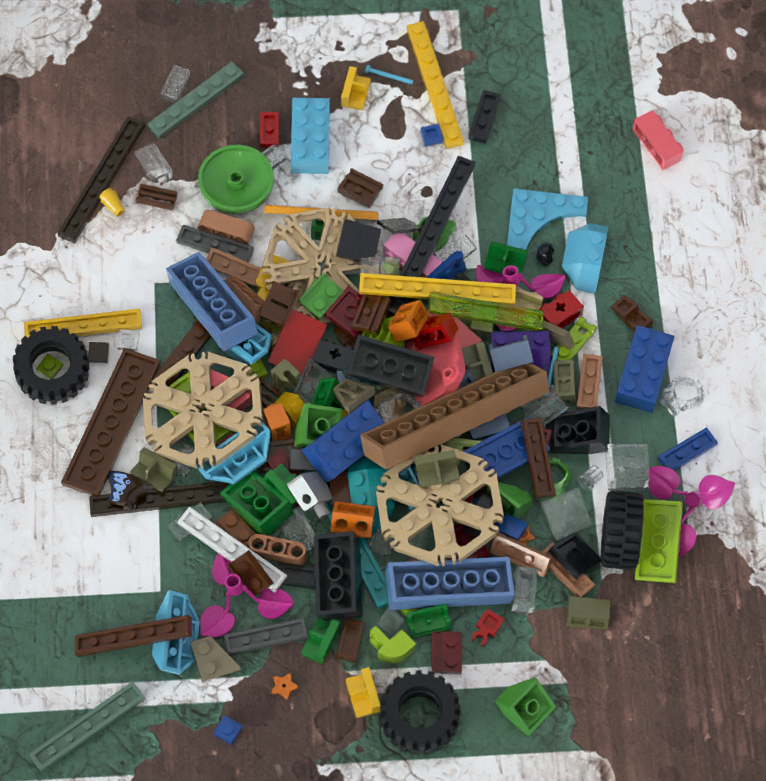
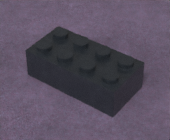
M358 334L346 376L422 398L435 357Z
M354 531L314 535L316 616L323 621L363 617L360 537Z

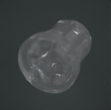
M593 465L584 473H580L577 476V481L583 489L591 491L604 475L599 467Z

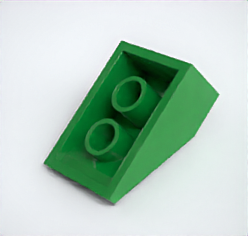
M254 471L236 484H230L220 493L227 503L257 534L269 536L294 514L289 500Z

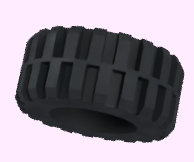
M46 326L40 327L41 331H30V336L28 338L24 336L21 339V345L18 344L16 346V354L13 355L12 360L15 378L22 392L28 394L32 400L39 399V403L42 404L50 401L51 405L57 404L59 400H62V403L67 402L69 396L72 398L77 396V391L85 387V381H88L89 377L88 370H90L88 354L83 342L78 340V336L75 333L69 334V330L66 328L58 330V326H51V329H46ZM56 351L66 355L69 358L70 367L61 377L48 380L40 378L34 373L33 363L41 354Z
M616 490L607 493L600 557L601 565L605 568L624 570L637 568L644 516V498L640 493Z
M416 670V674L411 675L409 671L404 673L403 678L396 677L393 680V684L387 686L385 694H383L381 699L380 722L384 728L385 736L390 737V742L394 746L398 744L400 750L404 752L407 749L412 750L414 755H418V751H424V755L430 754L433 749L437 752L442 749L443 744L447 745L451 741V737L457 731L460 718L459 697L456 692H453L454 687L451 683L446 684L445 678L441 675L438 678L434 677V672L428 671V674H422V670ZM413 697L428 698L438 706L440 710L439 719L435 724L427 728L411 727L401 718L400 709L402 704Z

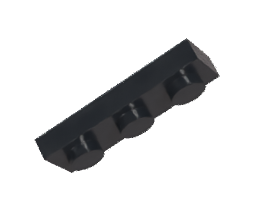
M486 90L482 91L468 135L469 140L486 144L501 94Z

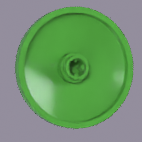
M228 145L215 150L203 161L198 174L199 189L206 202L215 209L231 214L246 213L258 208L268 199L274 185V173L269 160L260 151L245 145Z

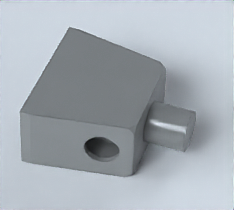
M317 471L300 474L287 483L288 488L304 511L315 510L319 519L330 514L325 504L332 500V495L327 483L324 482Z

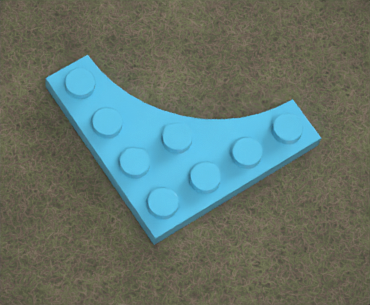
M513 189L507 245L527 250L536 232L549 225L551 221L561 217L562 219L586 217L588 197Z

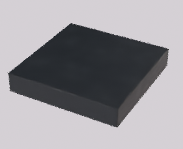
M344 219L336 256L373 266L381 229Z
M576 532L556 543L548 550L576 580L601 564L600 556Z

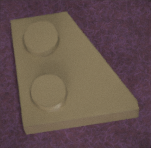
M347 378L333 388L335 396L348 413H352L376 393L374 386Z
M211 636L190 642L202 683L241 671L240 666Z

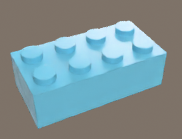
M292 98L291 173L329 174L330 98Z

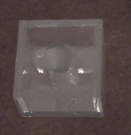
M607 444L605 460L608 491L648 490L650 469L647 444Z

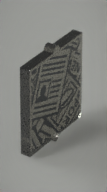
M406 218L377 220L378 225L392 234L420 232L422 230L415 222H411Z

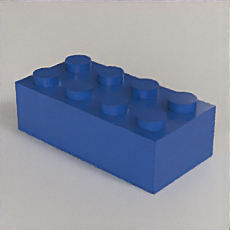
M637 325L617 391L616 403L653 413L674 341V335Z
M367 400L301 451L324 482L334 479L364 455L360 434L384 424V421Z

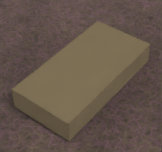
M544 320L537 324L540 331H549L550 341L567 349H571L574 346L569 331Z

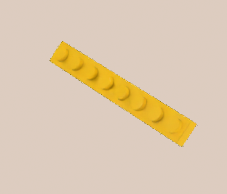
M425 22L408 24L406 29L437 124H439L445 148L464 145V139Z
M360 273L359 294L515 305L516 284Z

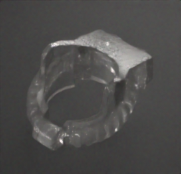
M678 376L670 382L668 388L664 389V393L660 396V403L663 406L665 405L668 412L674 416H677L680 411L697 408L703 403L705 393L702 389L704 385L699 380L694 381L690 377ZM684 384L694 386L697 389L698 395L692 399L684 400L676 395L675 389Z
M397 392V394H392L388 399H384L381 404L375 407V410L384 423L397 418L392 412L393 402L406 400L411 405L413 404L414 409L421 407V403L416 402V399L410 396V394Z

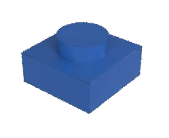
M439 124L420 128L425 147L443 143Z
M224 715L213 733L216 737L232 745L243 727Z

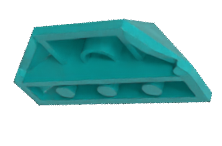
M361 456L348 469L351 503L375 506L372 534L381 533L376 491L377 486L385 487L387 485L381 482V477L389 469H384L366 456ZM392 499L386 501L388 519L395 509V501Z

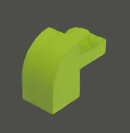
M377 626L370 630L369 640L376 649L380 648L377 657L383 662L390 664L400 663L416 651V643L403 630L390 640Z

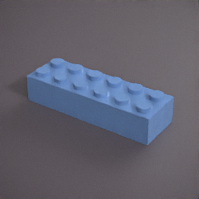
M200 252L166 268L172 288L223 351L258 334L252 314Z
M509 557L464 559L460 563L459 559H456V564L454 565L452 560H445V566L441 565V560H438L439 566L425 561L389 562L385 570L389 610L429 608L442 604H447V607L510 604L514 597Z

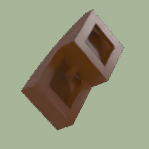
M623 295L611 306L615 314L634 332L637 325L646 328L653 325V320L640 311L638 304L626 295Z

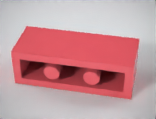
M654 110L634 119L633 131L662 170L682 160L684 152L682 145L679 142L677 143L672 131L666 128L662 118Z

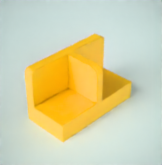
M349 67L341 95V106L363 110L371 79L357 76V67Z
M370 668L361 669V675L346 678V685L356 718L380 712L381 705Z

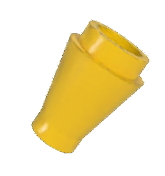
M108 188L100 194V202L113 212L116 217L121 216L125 212L115 190L113 191L112 188Z

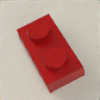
M260 112V148H279V112Z

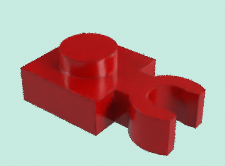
M486 609L476 624V628L480 631L473 633L472 642L477 637H481L483 639L481 647L483 648L487 644V636L489 635L494 638L504 623V618Z

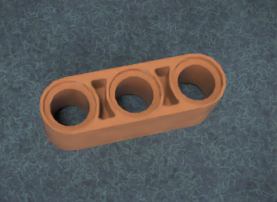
M204 210L197 226L199 230L247 245L255 231L253 224L213 210Z
M228 276L225 283L252 314L255 323H258L261 319L258 315L265 301L242 280L234 276Z
M255 534L249 539L250 549L263 559L299 566L304 565L308 560L306 548L300 542L262 534ZM258 543L264 544L260 549L254 548ZM278 547L283 548V550L279 553L274 552V550ZM297 551L303 552L299 557L293 556Z

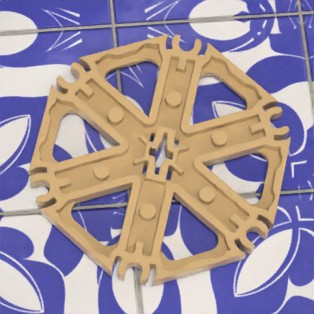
M331 207L288 214L283 219L286 226L277 223L276 227L273 228L261 269L266 268L262 271V274L270 275V279H266L264 284H271L274 281L279 284L308 280L306 292L324 273L327 274V278L335 282L343 291L350 286L359 293L357 287L343 273L367 269L371 274H380L383 264H376H380L383 259L375 258L374 265L369 266L337 257V247L346 213L343 211L341 216L337 217L335 215L336 208H333L329 215ZM348 213L346 219L355 221ZM321 219L324 222L318 246L299 226L300 222ZM285 241L302 260L275 264L273 256L277 243ZM325 258L324 263L327 268L321 272V267L318 264H321ZM267 285L266 288L270 291L272 285ZM302 304L298 306L293 305L292 309L315 319ZM324 315L318 320L324 324L333 323Z
M202 352V357L199 360L196 359L195 354H192L191 358L189 355L151 381L152 384H149V388L154 391L152 394H144L146 399L143 398L146 441L150 446L153 443H157L152 447L154 452L170 460L197 469V464L199 463L201 469H203L205 461H209L211 467H214V459L216 458L218 466L255 439L254 436L258 435L257 430L253 429L255 425L262 427L260 420L263 422L264 420L261 386L256 373L248 376L253 372L248 364L208 352V358ZM217 363L233 368L234 374L212 390L210 366ZM182 369H188L190 371L191 394L167 387V380ZM250 389L252 391L253 408L250 412H243L227 406ZM157 405L179 413L159 428L153 427L152 408ZM205 406L207 410L200 413L199 408L203 409ZM215 425L238 432L239 436L224 448L217 449ZM194 429L195 450L192 454H185L170 448L172 444Z
M441 444V452L455 450L456 459L470 464V469L460 476V480L453 481L448 485L443 483L421 488L398 477L401 471L415 462L414 458L440 453L437 445L434 447L435 450L433 452L420 453L410 460L403 461L386 471L384 476L381 477V482L387 485L385 487L377 486L376 491L382 536L384 535L385 541L389 538H394L395 540L390 545L395 551L439 566L438 558H440L442 566H445L446 558H451L453 565L456 564V556L459 558V563L497 536L496 533L499 532V527L493 524L495 522L502 524L504 518L495 470L485 471L484 469L488 467V462H484L483 458ZM484 485L490 486L493 506L491 508L485 509L464 501ZM392 499L415 507V509L399 521L393 523L388 519L386 501ZM440 501H443V505H444V506H440V508H436V504H435V503H439ZM453 521L481 530V534L467 545L459 546L455 539ZM432 524L436 545L434 550L426 551L408 543L410 539Z

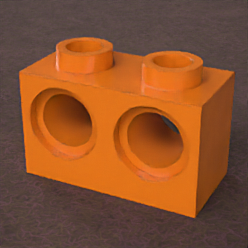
M418 300L401 305L389 323V331L394 336L396 342L415 338L419 334L429 317L422 301Z
M282 403L271 404L263 409L264 424L271 431V442L291 439V425Z
M335 501L331 532L354 531L360 538H371L375 506Z

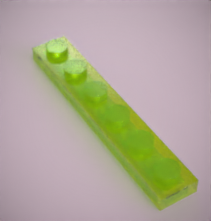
M430 292L428 313L439 315L451 313L452 317L534 331H541L543 329V311L435 292Z

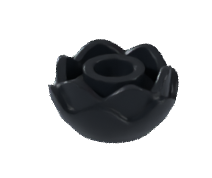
M545 242L537 248L536 258L543 266H548L553 261L552 254L554 253V248L552 244Z

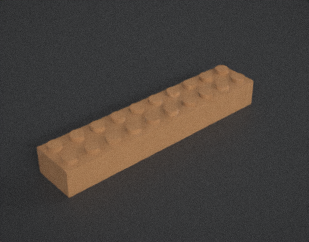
M532 363L494 372L360 434L364 456L384 469L393 468L403 461L410 460L420 453L427 452L437 445L444 444L447 440L458 437L466 431L475 429L485 422L492 421L502 414H507L511 410L524 406L526 403L549 393L547 371Z

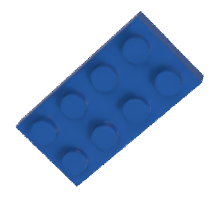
M521 421L463 451L483 458L484 462L487 461L488 467L484 470L490 471L494 469L495 474L497 473V479L528 463Z

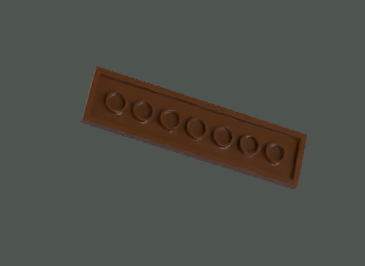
M127 348L123 349L61 481L63 486L91 496H99L108 475L141 408L143 398L145 399L144 394L148 392L149 384H152L151 381L161 364L159 359Z

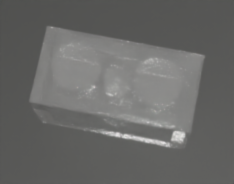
M517 566L513 579L514 597L512 599L511 613L532 615L535 607L537 568Z

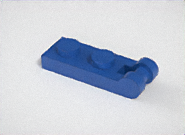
M456 251L452 253L426 278L452 280L455 275L464 272L466 264L463 261V252Z

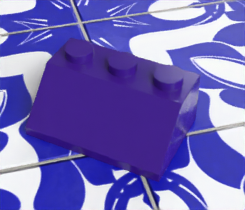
M549 331L490 333L489 344H492L493 348L524 340L523 336L527 335L533 358L532 364L547 371L548 376L550 369ZM490 353V364L492 372L494 373L495 369Z

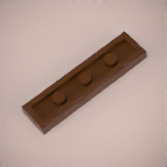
M542 418L521 420V427L535 499L554 497L556 493Z

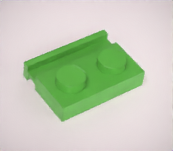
M324 273L297 301L317 320L324 315L343 292Z

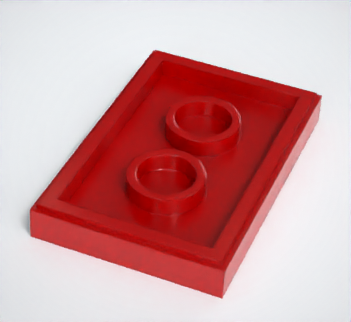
M292 309L268 363L277 366L286 359L300 372V377L304 378L327 324Z

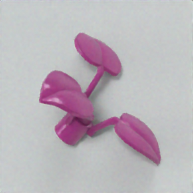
M477 265L476 268L478 282L516 284L517 287L521 280L530 291H535L544 299L556 296L565 281V275L543 274L534 277L530 285L524 279L523 274H519L518 268L513 265L505 267L503 274L484 269V266ZM514 305L499 307L495 311L494 323L501 330L511 331L517 329L525 321V310L523 307H514Z
M654 466L648 470V486L651 493L658 499H668L672 496L673 492L684 495L685 503L689 507V510L681 520L679 557H682L693 548L697 538L694 528L689 524H683V522L696 507L703 504L709 509L722 507L731 497L735 482L717 475H707L701 479L698 490L690 493L688 491H678L676 488L680 485L681 479L677 472L665 466Z
M218 553L213 563L212 575L216 583L226 586L228 591L226 593V608L224 610L221 606L217 605L208 607L201 616L200 634L204 637L211 636L216 638L231 631L235 618L232 614L228 613L231 596L240 595L242 591H245L256 602H259L258 611L267 619H275L282 616L293 606V600L290 595L281 589L274 593L268 588L261 591V599L257 598L247 589L246 585L242 584L240 577L237 574H232L226 566L230 561Z

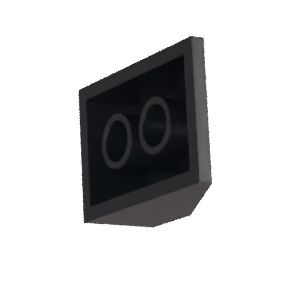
M601 406L546 416V429L552 430L548 453L596 454L610 451V415Z

